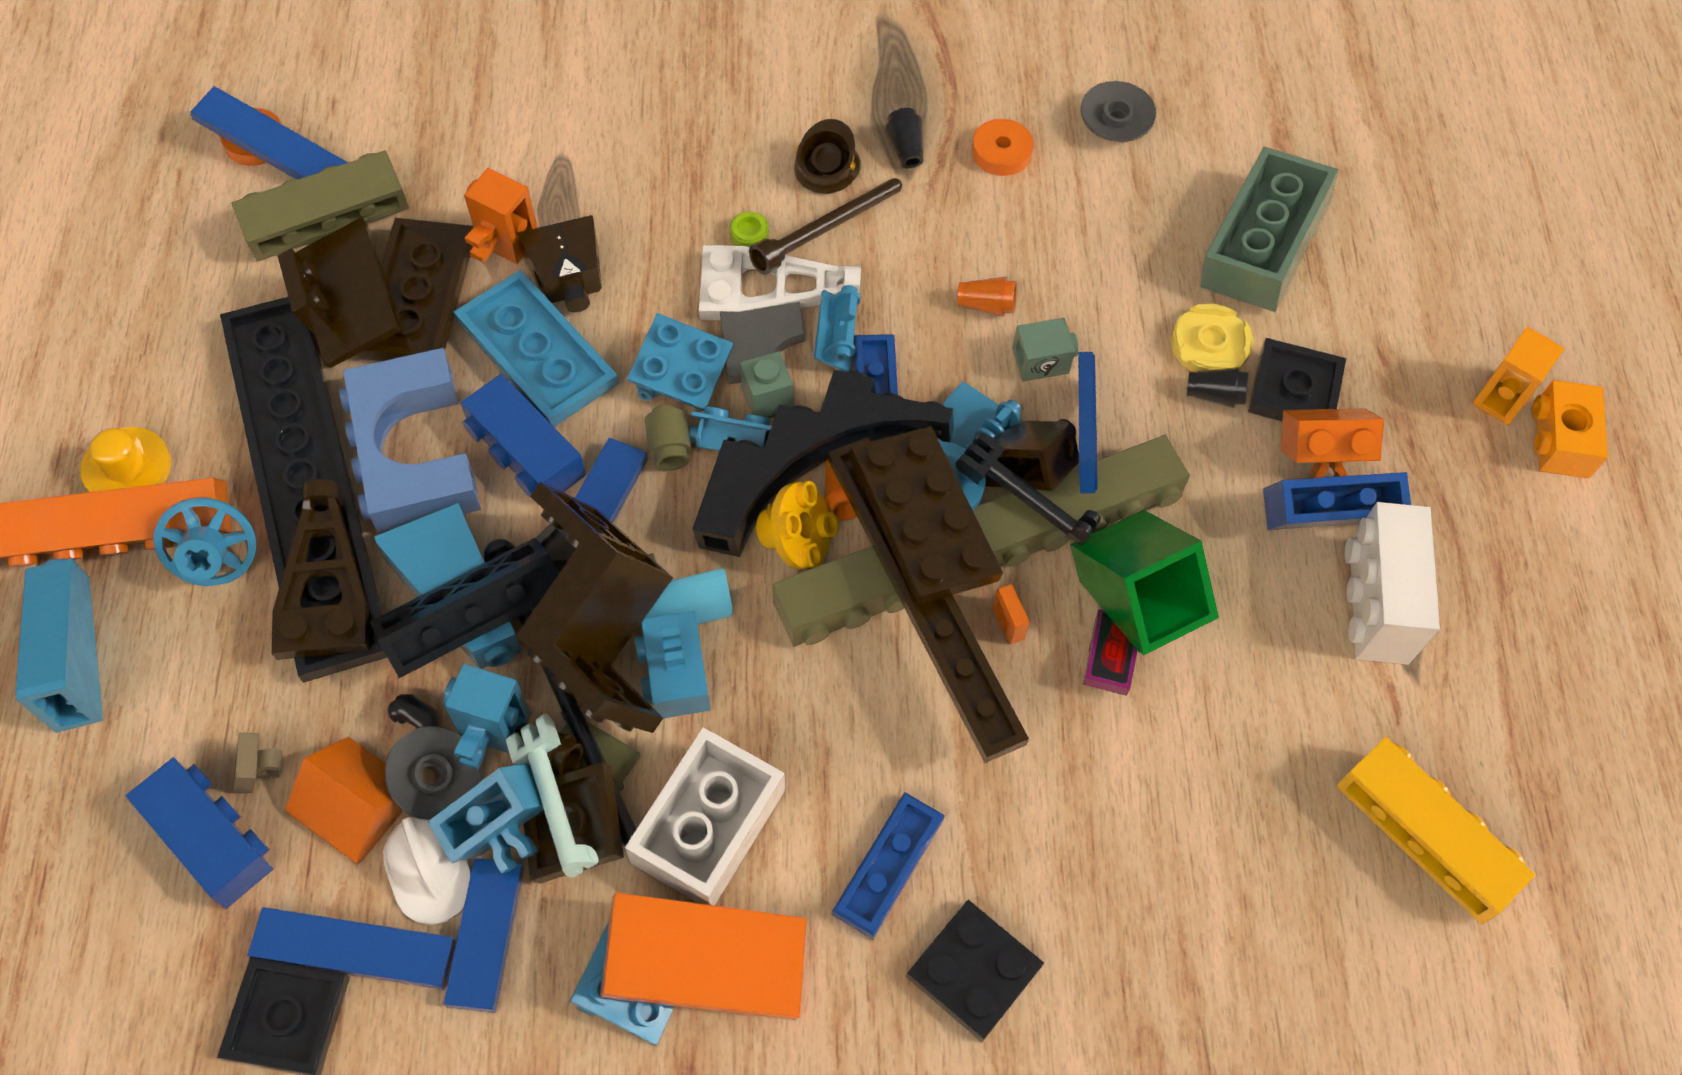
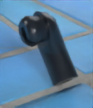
M400 694L388 706V715L393 722L398 721L401 724L407 722L416 727V729L428 726L440 727L436 709L414 694Z

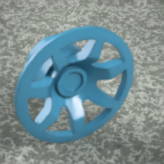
M200 497L182 500L172 505L163 513L154 530V546L159 560L173 575L195 585L214 586L234 581L248 570L256 554V535L248 519L235 507L217 499ZM205 506L218 509L208 526H201L199 517L192 507ZM182 511L188 531L184 532L180 529L165 528L170 518ZM225 513L238 521L244 531H233L222 535L219 529ZM163 537L178 544L173 559H171L164 547ZM247 540L248 550L243 561L232 552L227 551V548L231 545ZM222 563L235 568L227 574L215 576L219 572Z

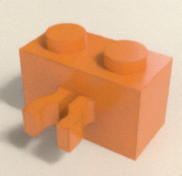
M487 167L478 179L473 180L469 184L464 194L473 229L465 237L466 243L474 246L469 253L471 257L482 263L493 252L518 264L524 257L518 232L538 228L529 189L527 186Z
M1366 408L1283 410L1280 451L1296 463L1315 462L1311 468L1309 479L1323 478L1329 467L1333 469V477L1347 476L1343 462L1381 461L1384 419Z

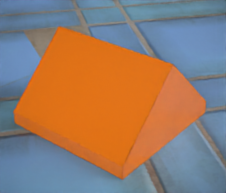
M350 737L344 738L303 759L285 808L289 815L357 865L361 863L403 812L394 803L386 788L384 778L385 762Z

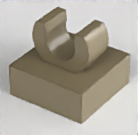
M239 732L236 747L233 793H253L256 777L265 779L279 778L282 750L263 749L258 751L259 733Z

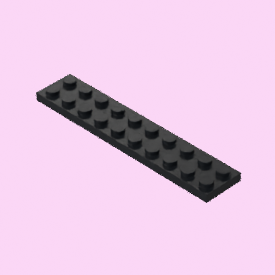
M288 297L220 314L278 586L280 587L303 509V485L315 479L331 480L340 486L339 506L369 606V650L294 658L298 677L305 683L387 658L370 624V621L382 616L383 613L315 336L292 312ZM333 535L311 538L307 562L336 559L337 554ZM334 575L310 578L304 587L301 606L308 608L339 604L342 599V593L338 579Z

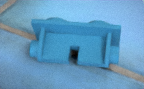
M851 285L843 286L837 294H832L826 290L821 292L814 359L843 372L850 371L851 358L855 354V346L853 345L857 305L861 300L856 287Z
M705 406L703 413L691 411V415L695 419L700 420L699 427H691L689 436L690 442L696 443V448L720 451L723 440H729V437L735 438V442L747 440L765 448L772 426L769 425L770 419L766 417L745 414L743 421L728 418L729 411Z

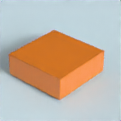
M1010 584L998 588L992 610L1007 643L1009 642L1011 645L1025 639L1030 621L1013 585Z

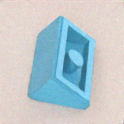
M721 568L672 580L644 619L695 611L698 625L730 617L733 614L725 569Z

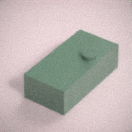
M1263 146L1205 255L1200 287L1276 312L1331 202L1339 169Z

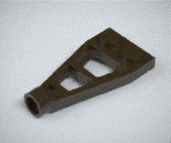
M315 479L303 485V509L272 611L271 654L276 660L369 650V606L339 506L340 486L331 480ZM333 535L336 546V559L307 562L311 538ZM334 575L338 579L342 593V599L339 604L308 608L301 606L304 587L310 578Z

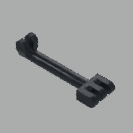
M978 434L973 440V444L969 445L964 455H961L956 461V468L977 485L987 474L1079 545H1083L1101 521L1099 514L1093 510H1087L1077 521L998 461L1005 448L986 434Z

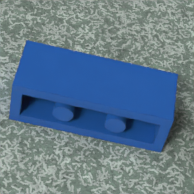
M499 374L460 402L466 417L462 421L466 431L476 442L483 439L489 445L488 451L502 469L508 466L516 474V482L529 497L540 482L565 492L586 476L581 454L502 374Z
M1407 472L1281 480L1263 488L1267 530L1360 524L1361 519L1368 516L1377 502L1411 505Z
M172 757L125 796L206 893L227 909L273 870L263 857L269 851V848L252 829H249L245 834L239 830L234 823L241 816L223 796L214 801L206 791L213 784L195 764L186 769L177 759Z

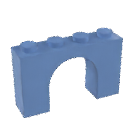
M444 348L343 370L346 387L339 388V394L344 411L350 412L352 422L345 423V428L350 446L352 448L357 447L358 457L352 458L351 462L357 483H363L365 494L358 495V503L363 519H371L378 534H382L459 503L463 514L481 510L474 473L466 453L419 464L398 463L382 454V447L387 434L404 418L417 413L459 404L452 370Z

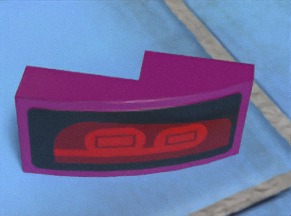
M1098 609L1082 685L1127 696L1131 688L1137 649L1106 612Z

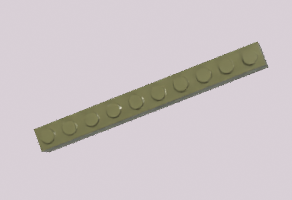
M1165 434L1097 460L1098 490H1096V493H1080L1079 467L1073 469L1054 490L1037 491L1077 521L1087 510L1097 512L1101 521L1093 530V534L1105 528L1108 524L1122 520L1143 509L1146 510L1157 505L1167 507L1174 504L1182 497L1190 474ZM1012 493L978 505L973 511L1000 566L1005 564L1007 567L1019 565L1028 559L1031 554L1044 549L1046 552L1055 551L1071 539ZM872 546L772 584L773 604L793 647L802 643L806 645L819 643L826 639L833 631L843 627L854 629L864 625L874 615L884 611L895 613L904 609Z

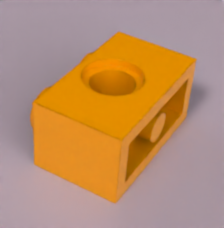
M1527 326L1472 404L1509 425L1542 383L1565 348Z
M1552 380L1541 395L1536 396L1532 407V417L1537 419V433L1534 439L1533 450L1535 454H1538L1539 471L1589 479L1608 459L1604 389L1600 386Z

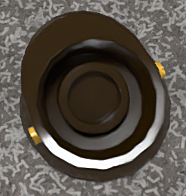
M825 119L817 122L805 133L799 146L795 149V176L803 187L813 192L829 194L841 191L849 186L860 172L861 160L855 150L854 135L849 126L840 120Z

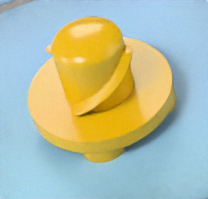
M141 427L109 428L98 433L85 452L80 466L81 480L89 492L163 484L166 482L171 471V454L164 441L156 433Z
M812 481L795 482L785 485L776 495L773 506L769 503L767 509L759 514L756 521V534L760 543L767 549H775L776 553L780 555L788 566L797 570L813 569L820 566L828 553L831 538L835 537L838 532L836 515L833 512H829L825 499Z

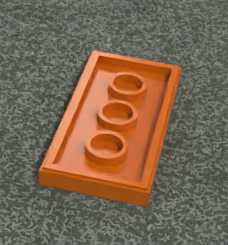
M615 893L612 896L600 997L796 1020L800 1018L807 918Z

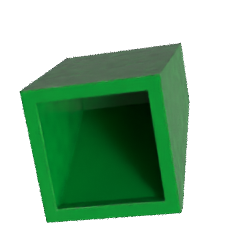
M1144 509L1091 534L1083 545H1079L1077 542L1070 544L1080 583L1142 655H1146L1219 618L1202 541Z

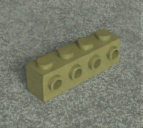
M386 150L378 153L364 154L357 160L346 164L329 166L322 169L319 173L301 179H291L284 182L281 186L263 192H253L240 200L231 202L246 243L257 262L281 254L291 248L295 249L315 242L359 218H363L367 223L409 209L403 189Z

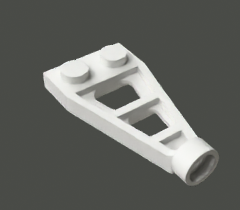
M703 245L699 298L700 320H720V311L741 312L798 301L800 302L801 309L820 305L821 292L823 290L837 294L846 285L856 287L859 294L861 292V266L838 267L785 255L781 266L770 272L777 279L775 290L766 295L747 297L742 294V275L749 269H755L749 257L750 247ZM789 274H800L814 277L817 281V286L813 291L791 294L785 291L786 276ZM838 282H844V284L837 286Z

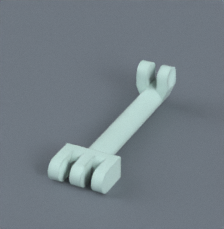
M543 714L536 719L537 727L532 723L527 724L521 728V735L513 733L507 737L506 744L513 764H530L562 870L566 876L574 878L583 872V867L591 868L599 862V859L592 847L584 844H575L547 755L549 751L561 745L554 721L548 714Z

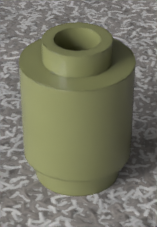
M673 405L655 407L644 419L650 458L655 461V466L660 470L671 471L683 468L689 463V455L692 452L686 413Z

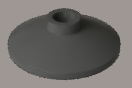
M1108 81L1092 87L1085 94L1081 104V117L1087 128L1095 135L1109 141L1129 142L1145 136L1151 130L1156 119V107L1152 98L1138 86L1122 81Z
M422 727L407 733L392 747L385 763L384 778L390 797L402 811L417 819L431 820L480 782V767L476 770L461 765L459 762L461 757L454 754L462 737L460 734L444 727ZM423 769L434 771L436 774L434 784H427L422 780L421 772Z

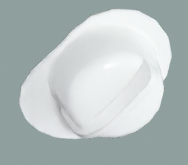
M408 817L403 819L402 823L389 835L383 850L384 867L398 905L406 916L421 924L436 925L445 923L458 915L464 908L471 876L467 860L455 863L450 862L428 824L429 820Z

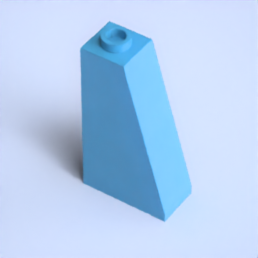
M459 503L374 536L387 564L416 597L484 564ZM510 621L461 646L462 650L480 669L488 666H502L512 660L514 655L522 652Z
M72 558L66 560L53 559L41 566L25 569L16 700L56 733L103 721L90 577Z

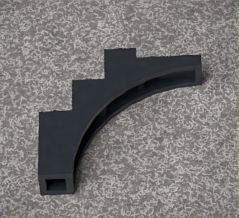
M834 370L820 412H815L802 405L790 407L779 404L765 448L747 440H740L738 442L723 440L692 528L698 547L704 550L740 557L756 525L759 514L767 509L768 504L775 500L776 495L785 485L793 483L819 464L827 461L828 452L867 437L872 442L932 426L937 439L943 442H951L954 431L953 408L945 407L934 401L923 403L908 400L893 393L877 394L875 378L868 377L857 371L842 372Z

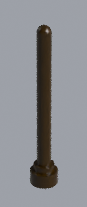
M892 178L778 241L765 238L751 245L749 257L753 266L763 275L776 270L781 266L786 254L899 193L902 189V182L897 178Z

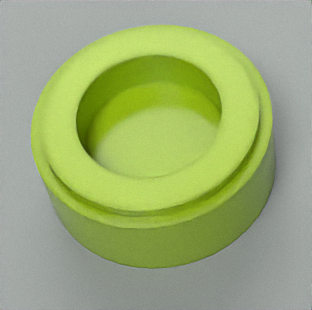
M740 213L730 223V239L734 246L750 247L765 238L769 239V224L766 218L759 213Z

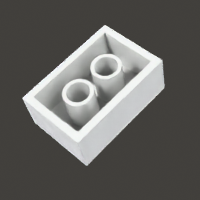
M1377 502L1368 516L1361 519L1357 532L1353 538H1348L1345 546V561L1351 564V577L1347 584L1346 595L1347 601L1353 603V617L1349 623L1348 636L1350 643H1355L1356 660L1409 665L1440 630L1431 507Z
M703 727L625 846L630 864L698 904L715 906L785 792V773Z

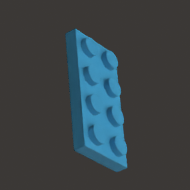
M522 270L517 271L454 311L456 321L513 386L553 427L619 384L618 376Z

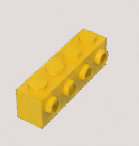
M1387 736L1336 785L1346 797L1481 925L1500 914L1536 876L1526 866L1525 860L1517 851L1504 846L1488 831L1486 823L1478 815L1464 809L1451 797L1449 789L1441 781L1430 777L1414 762L1408 750L1401 745L1394 744Z

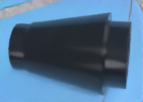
M913 108L897 109L889 114L886 131L901 161L902 167L915 168L924 161L923 120Z
M1238 367L1189 372L1187 396L1234 408L1235 404L1245 405L1248 372L1238 371Z

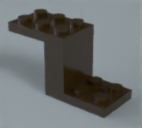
M540 482L530 497L544 509L540 514L542 518L558 529H565L568 532L565 539L577 549L521 627L517 636L530 648L527 652L528 656L539 665L549 668L555 674L552 679L559 688L571 695H575L581 701L579 709L586 716L599 723H602L605 719L613 721L626 731H632L633 728L653 733L663 720V717L611 665L673 577L600 510Z

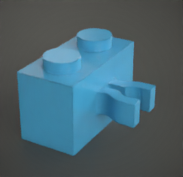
M695 611L644 619L641 622L643 636L635 637L639 664L647 662L649 677L641 678L643 698L650 705L653 704L654 709L663 718L711 711Z
M463 664L457 678L452 677L443 696L444 707L462 736L454 754L461 757L459 760L461 765L476 770L479 769L486 747L509 753L506 738L512 735L520 724L527 723L531 714L516 679L467 664Z
M528 763L498 768L428 821L451 863L481 856L492 848L494 862L502 874L512 871L518 866L511 856L512 846L517 849L521 859L530 857L538 851L532 840L519 831V827L544 810L531 767Z

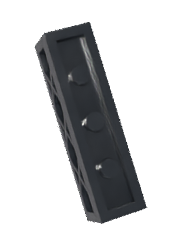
M533 538L370 621V624L397 676L401 678L534 609L559 574L549 553L536 538Z

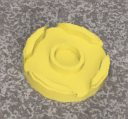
M1214 303L1198 304L1191 307L1183 315L1181 314L1176 320L1170 339L1172 351L1180 364L1191 372L1238 367L1239 371L1251 354L1254 342L1251 327L1246 321L1243 323L1241 319L1236 317L1237 312L1229 307Z

